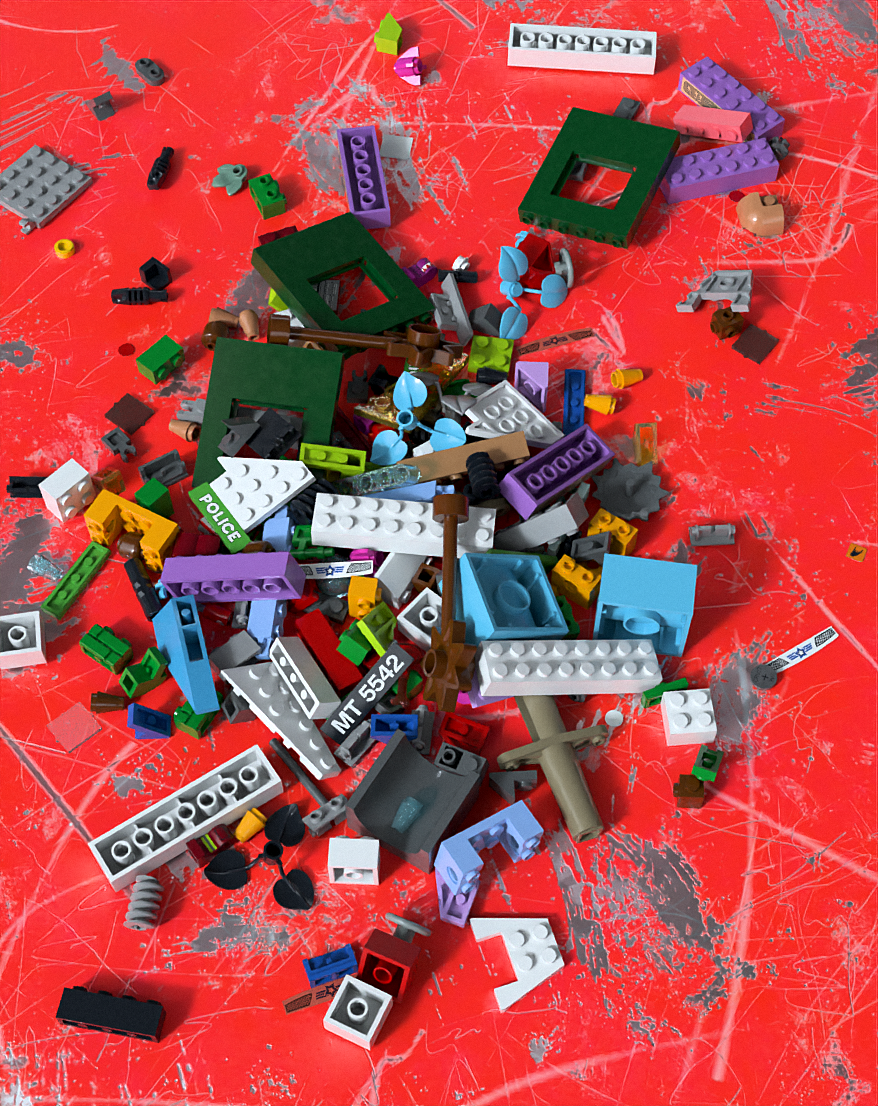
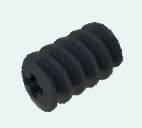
M487 452L471 454L466 460V468L474 497L480 500L494 499L500 494L501 489L493 460Z
M322 478L317 479L314 484L309 486V489H305L302 494H299L295 500L291 501V511L301 524L308 525V519L313 520L317 493L339 495L337 489L329 481Z

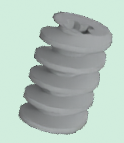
M137 875L135 877L136 883L132 888L134 893L130 895L132 902L128 904L129 911L125 914L127 921L123 923V926L132 930L146 931L147 929L155 928V925L150 923L149 920L157 919L158 916L152 913V910L160 909V906L155 904L154 901H161L162 896L156 893L163 892L165 888L152 876Z

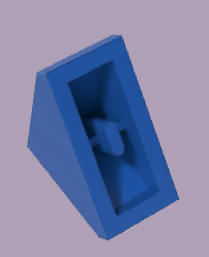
M371 714V738L387 744L397 729L406 733L408 741L418 738V714Z

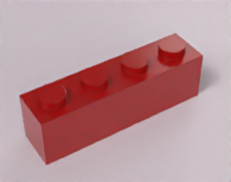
M318 608L295 620L297 633L339 699L353 691L365 677L364 671L360 666L356 667L351 660L336 650L341 643L338 640L340 634L338 631L334 632L332 630V623L327 614L323 615Z

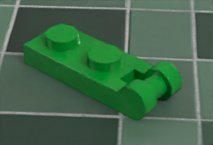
M702 744L691 774L696 775L702 781L710 780L714 782L724 752L718 749L717 752L708 749V746Z

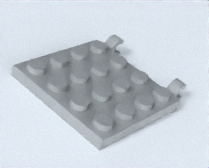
M34 145L0 174V205L23 218L18 223L23 227L20 231L28 235L35 227L41 229L93 183L92 178L41 147Z

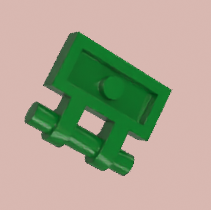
M312 525L296 526L292 543L298 549L290 550L293 558L307 560L310 557L326 559L327 557L335 556L334 548L312 545Z

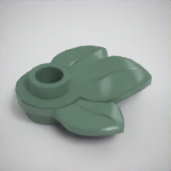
M224 164L217 168L219 174L214 178L212 186L214 188L226 187L227 194L232 196L242 188L243 182L248 177V170L242 164L235 166Z

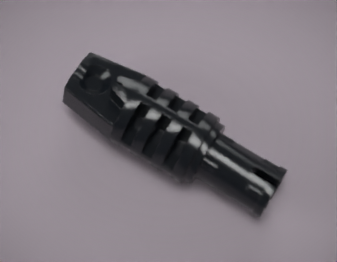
M163 147L160 157L155 159L147 180L149 190H159L165 182L171 168L170 160L174 155L173 148Z
M127 287L113 289L111 298L113 304L131 305L132 303L137 305L138 303V305H142L144 303V305H148L150 302H168V290H150L147 287L143 289L142 287H138V289L132 287L131 289Z

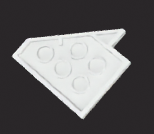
M507 380L502 381L476 398L477 404L465 412L474 422L466 428L465 433L467 435L491 439L524 431L527 446L547 449L565 436Z
M218 457V461L226 472L209 485L247 534L316 481V479L302 461Z

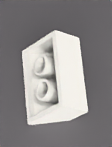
M390 552L374 575L378 579L379 588H382L381 599L397 609L403 603L406 604L411 596V590L414 588L411 580L421 563L432 566L434 558L427 555Z

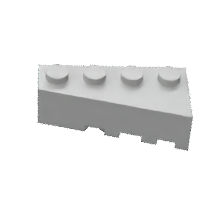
M577 492L571 495L564 504L558 501L547 508L545 513L539 511L525 522L522 519L497 531L493 537V545L497 550L525 552L528 550L531 553L541 548V544L545 542L549 545L560 539L559 536L565 533L567 536L578 532V527L589 517V514Z

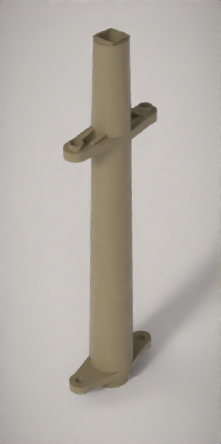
M506 498L491 499L478 505H469V507L496 509L495 518L504 516L511 510V505ZM553 695L514 696L533 743L499 755L497 762L500 769L510 772L516 770L519 766L540 764L573 841H576L578 844L598 838L604 830V825L575 752L591 745L600 746L604 744L609 736L606 726L597 725L567 732Z

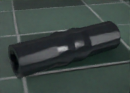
M135 557L126 561L124 568L147 620L153 622L152 619L163 607L142 560Z

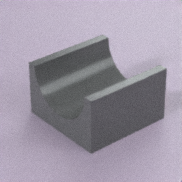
M397 729L345 805L348 828L364 837L368 836L379 840V845L423 872L430 874L435 867L434 862L441 842L457 833L478 800L480 775L471 771L467 776H460L435 766L413 748L406 737V733Z

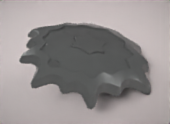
M614 458L612 467L609 469L605 468L603 475H592V480L598 488L592 494L593 498L601 501L600 507L627 521L640 519L647 522L650 513L660 510L659 500L667 496L669 492L660 488L661 476L653 475L652 461L640 467L632 462L623 466L617 458Z

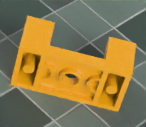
M105 489L100 492L84 514L90 537L94 542L98 544L103 543L110 547L121 530L125 528L128 532L132 531L144 535L140 540V546L143 549L144 560L149 569L162 572L165 559L172 558L176 536L180 532L177 523Z
M600 508L589 522L587 537L610 531L612 536L609 554L629 556L635 548L638 529ZM564 554L552 569L551 583L559 585L560 594L565 595L568 599L588 610L598 597L603 567L597 563L599 567L592 569L587 564L596 562L594 559L576 563V560Z

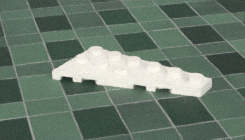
M273 661L221 670L218 676L223 681L227 680L234 687L233 691L237 696L242 695L250 703L249 708L273 733L277 732L284 739L283 744L288 749L292 747L300 755V761L318 780L339 775L341 769L312 719L309 720Z

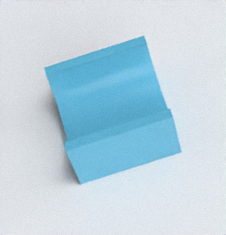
M464 553L457 561L456 620L466 622V644H473L478 647L481 641L561 640L569 632L538 555ZM441 580L440 583H439V587H440L441 593H442V580Z
M604 553L592 640L651 639L655 654L682 657L693 616L697 565Z

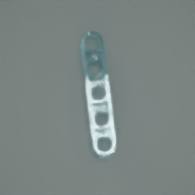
M397 464L330 483L337 489L339 495L363 496L415 485L420 481L421 471L416 465Z

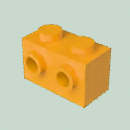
M351 575L348 590L349 616L361 620L365 614H368L378 604L383 602V599H381L382 588H379L377 578Z

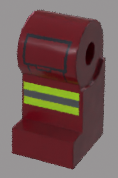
M219 824L197 840L193 838L188 841L186 846L188 852L201 869L210 863L217 854L232 847L236 842V838L225 824Z

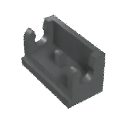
M177 449L138 467L140 478L144 485L154 477L167 488L189 477L184 461H181Z

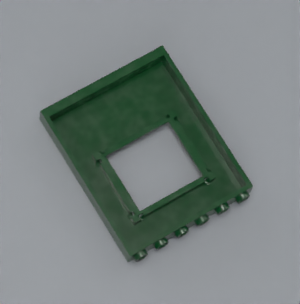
M573 107L518 207L520 222L543 229L558 231L562 234H570L578 238L593 240L597 243L609 244L616 248L628 249L681 145L680 131ZM577 161L632 174L614 210L559 197Z
M351 212L253 249L250 263L305 328L383 336L384 331L405 333L409 325H427L433 319L435 311L433 304ZM360 267L389 301L341 321L312 286ZM318 343L324 351L343 353L345 360L368 349L365 347Z
M217 337L191 487L194 489L205 482L211 484L226 472L217 458L229 456L217 446L221 443L222 438L229 434L231 429L221 420L237 418L239 404L304 412L300 433L302 436L299 439L296 461H299L301 443L331 447L345 364L344 354ZM307 467L316 480L319 478L326 480L328 470Z

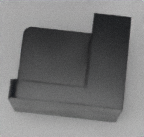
M154 257L139 267L141 281L153 290L164 289L172 282L170 269Z
M379 364L367 383L374 395L391 400L399 377L389 375L385 366Z

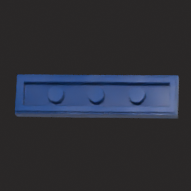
M565 369L564 437L584 425L586 370Z

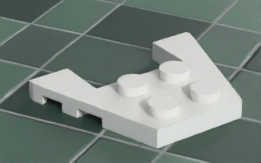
M548 918L470 919V925L477 943L496 936H502L517 978L516 982L494 989L501 1013L507 1011L511 1005L523 999L530 991L564 968L565 964Z

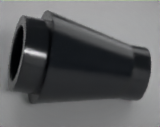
M486 366L478 367L476 382L497 385L507 380V372L498 371Z

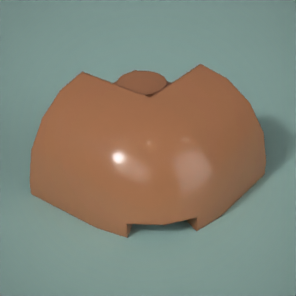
M754 192L743 197L738 202L736 212L743 229L746 228L750 232L756 233V236L761 237L783 234L784 211L782 204L778 203L776 195L759 196L758 192Z

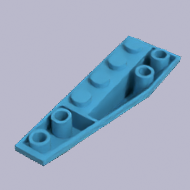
M194 595L170 599L152 619L158 650L168 662L167 667L196 715L220 710Z

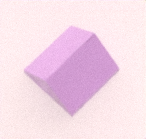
M518 361L515 367L514 388L521 395L527 397L531 404L542 413L546 411L548 362Z

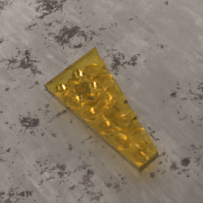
M462 353V358L454 359L453 366H445L433 362L432 367L419 368L417 372H430L438 375V382L443 394L469 362V355ZM396 383L387 387L385 393L380 396L369 398L368 403L361 406L359 404L354 407V414L398 429L400 425L396 418L401 410L395 406L393 401ZM433 384L426 386L428 394L425 403L420 407H414V411H412L419 422L439 399L437 388ZM404 429V432L410 434V433L412 432V430H405V429Z

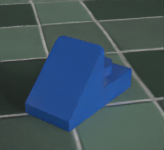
M132 703L128 706L127 727L135 730V739L138 740L166 739L171 736V716L137 703Z

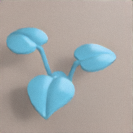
M501 246L499 274L503 281L500 284V292L506 295V299L510 300L515 307H508L503 313L499 334L500 338L516 340L525 334L528 328V318L526 314L521 313L522 308L513 297L520 296L522 291L542 294L541 304L547 308H555L565 300L568 288L564 279L557 274H550L544 278L541 285L542 290L522 287L517 281L520 280V275L527 272L528 260L521 250L510 246Z
M404 371L399 377L393 393L394 404L401 410L396 418L400 425L398 427L400 435L398 436L392 430L380 432L373 442L370 461L377 465L389 466L396 464V461L403 460L408 451L407 444L402 441L404 429L413 430L416 426L432 433L430 444L436 452L462 446L466 443L467 437L463 428L456 421L449 418L438 419L434 430L418 421L412 411H414V407H420L425 403L428 394L427 388L422 381Z

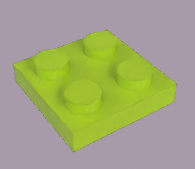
M473 335L468 372L477 373L478 367L486 366L498 371L507 372L508 377L514 340Z

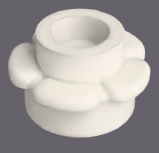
M460 255L455 260L452 269L456 270L459 268L460 271H467L470 263H468L469 258H464Z

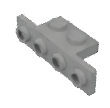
M448 273L441 284L443 294L431 293L428 299L435 307L434 317L438 328L456 331L460 344L466 346L473 336V329L470 325L453 273Z

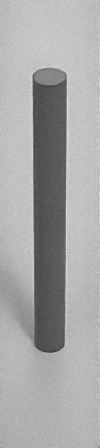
M273 738L269 745L321 807L329 801L277 738Z

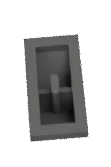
M492 303L471 310L468 319L473 330L500 338V323L503 314Z

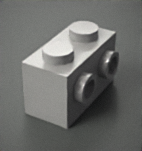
M243 630L239 634H234L221 647L213 649L208 659L210 667L219 675L221 670L258 663L261 660H258L254 655H259L262 651L260 646ZM227 680L223 681L226 685L229 684Z

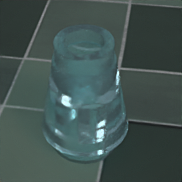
M33 555L27 566L31 574L55 582L62 575V570L43 555Z
M406 796L405 800L402 799L391 827L403 834L422 813L423 805L414 798Z

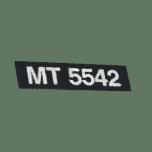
M394 642L321 726L320 730L341 745L414 661V658Z

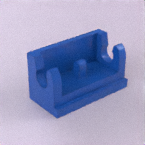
M350 943L346 944L344 948L316 958L302 960L311 989L343 978L346 974L351 975L358 972V964Z

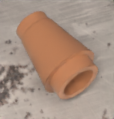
M212 307L208 323L220 321L228 328L237 329L239 316L219 307L217 309Z
M251 309L242 311L239 314L238 321L248 340H258L260 338L258 315Z
M172 419L169 423V430L188 442H195L200 437L201 427L196 422Z

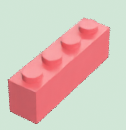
M683 105L673 117L676 131H680V134L743 143L753 130L751 114L748 112Z

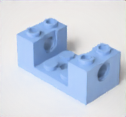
M520 800L441 842L434 866L455 896L462 892L466 894L476 887V882L481 875L479 871L482 869L484 862L478 855L480 850L485 847L488 849L492 848L500 842L514 863L522 859L527 861L535 855V850L541 842L540 839L544 830L525 803Z

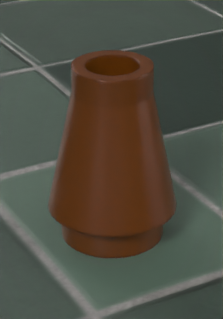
M100 691L91 693L90 712L100 714L124 710V697Z

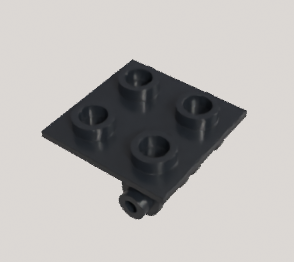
M269 407L258 419L257 423L260 426L246 441V444L263 459L279 460L302 434Z

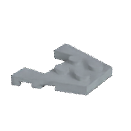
M717 270L699 284L700 289L690 292L687 295V300L683 303L680 301L676 304L677 312H694L701 300L718 301L725 299L733 301L730 305L732 312H749L754 281L753 271Z

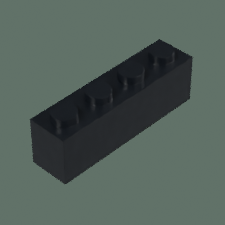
M73 986L72 989L64 987L56 1013V1019L61 1025L159 1043L166 1017V1011L160 1002L155 1000H146V1003L136 1001L135 997L122 995L121 998L113 997L111 993L102 990L97 991V993L87 992L88 990L81 986Z

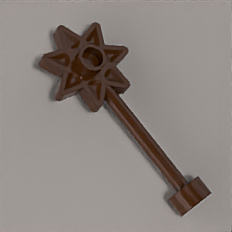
M270 314L267 329V343L288 346L290 339L387 350L386 355L408 358L407 363L418 368L432 367V362L453 366L454 359L462 358L464 347L463 344L445 340V334L439 328L426 324H411L406 328L405 333L384 331L383 336L293 327L290 326V316Z
M440 494L433 497L432 519L435 522L443 523L441 627H432L431 649L421 658L420 666L425 676H427L423 700L437 702L439 711L453 713L456 708L459 690L471 691L472 689L471 680L475 672L474 655L477 651L476 645L465 643L466 622L456 620L458 524L469 521V498L460 494Z

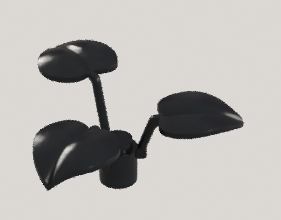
M295 803L280 808L268 818L264 827L265 837L270 841L265 844L263 853L259 854L250 864L245 866V858L241 853L235 850H225L217 854L209 865L204 868V874L212 884L225 890H236L246 884L248 879L246 871L250 870L260 860H263L268 865H277L280 876L283 879L278 880L274 884L273 896L275 901L281 907L290 910H309L312 907L314 890L309 876L299 869L291 870L286 876L281 861L283 855L282 845L286 847L295 846L301 842L305 834V825Z

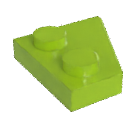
M384 601L356 623L362 634L365 635L379 656L382 657L388 650L389 643L393 641V630L397 622V618Z

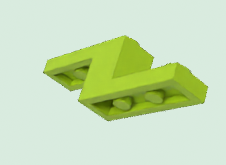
M301 443L299 461H302L309 468L340 471L339 482L393 489L402 488L397 466H382L372 462H365L366 451Z

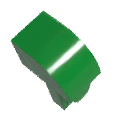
M156 646L150 647L141 663L125 668L119 684L130 699L142 696L159 686L166 679L167 674L164 672V669L168 662Z

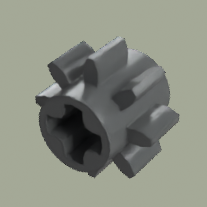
M773 137L768 141L778 161L788 155L789 150L787 148L790 144L786 138Z

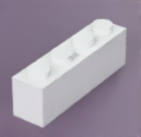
M277 637L269 650V657L309 720L329 718L339 707L341 700L299 637Z

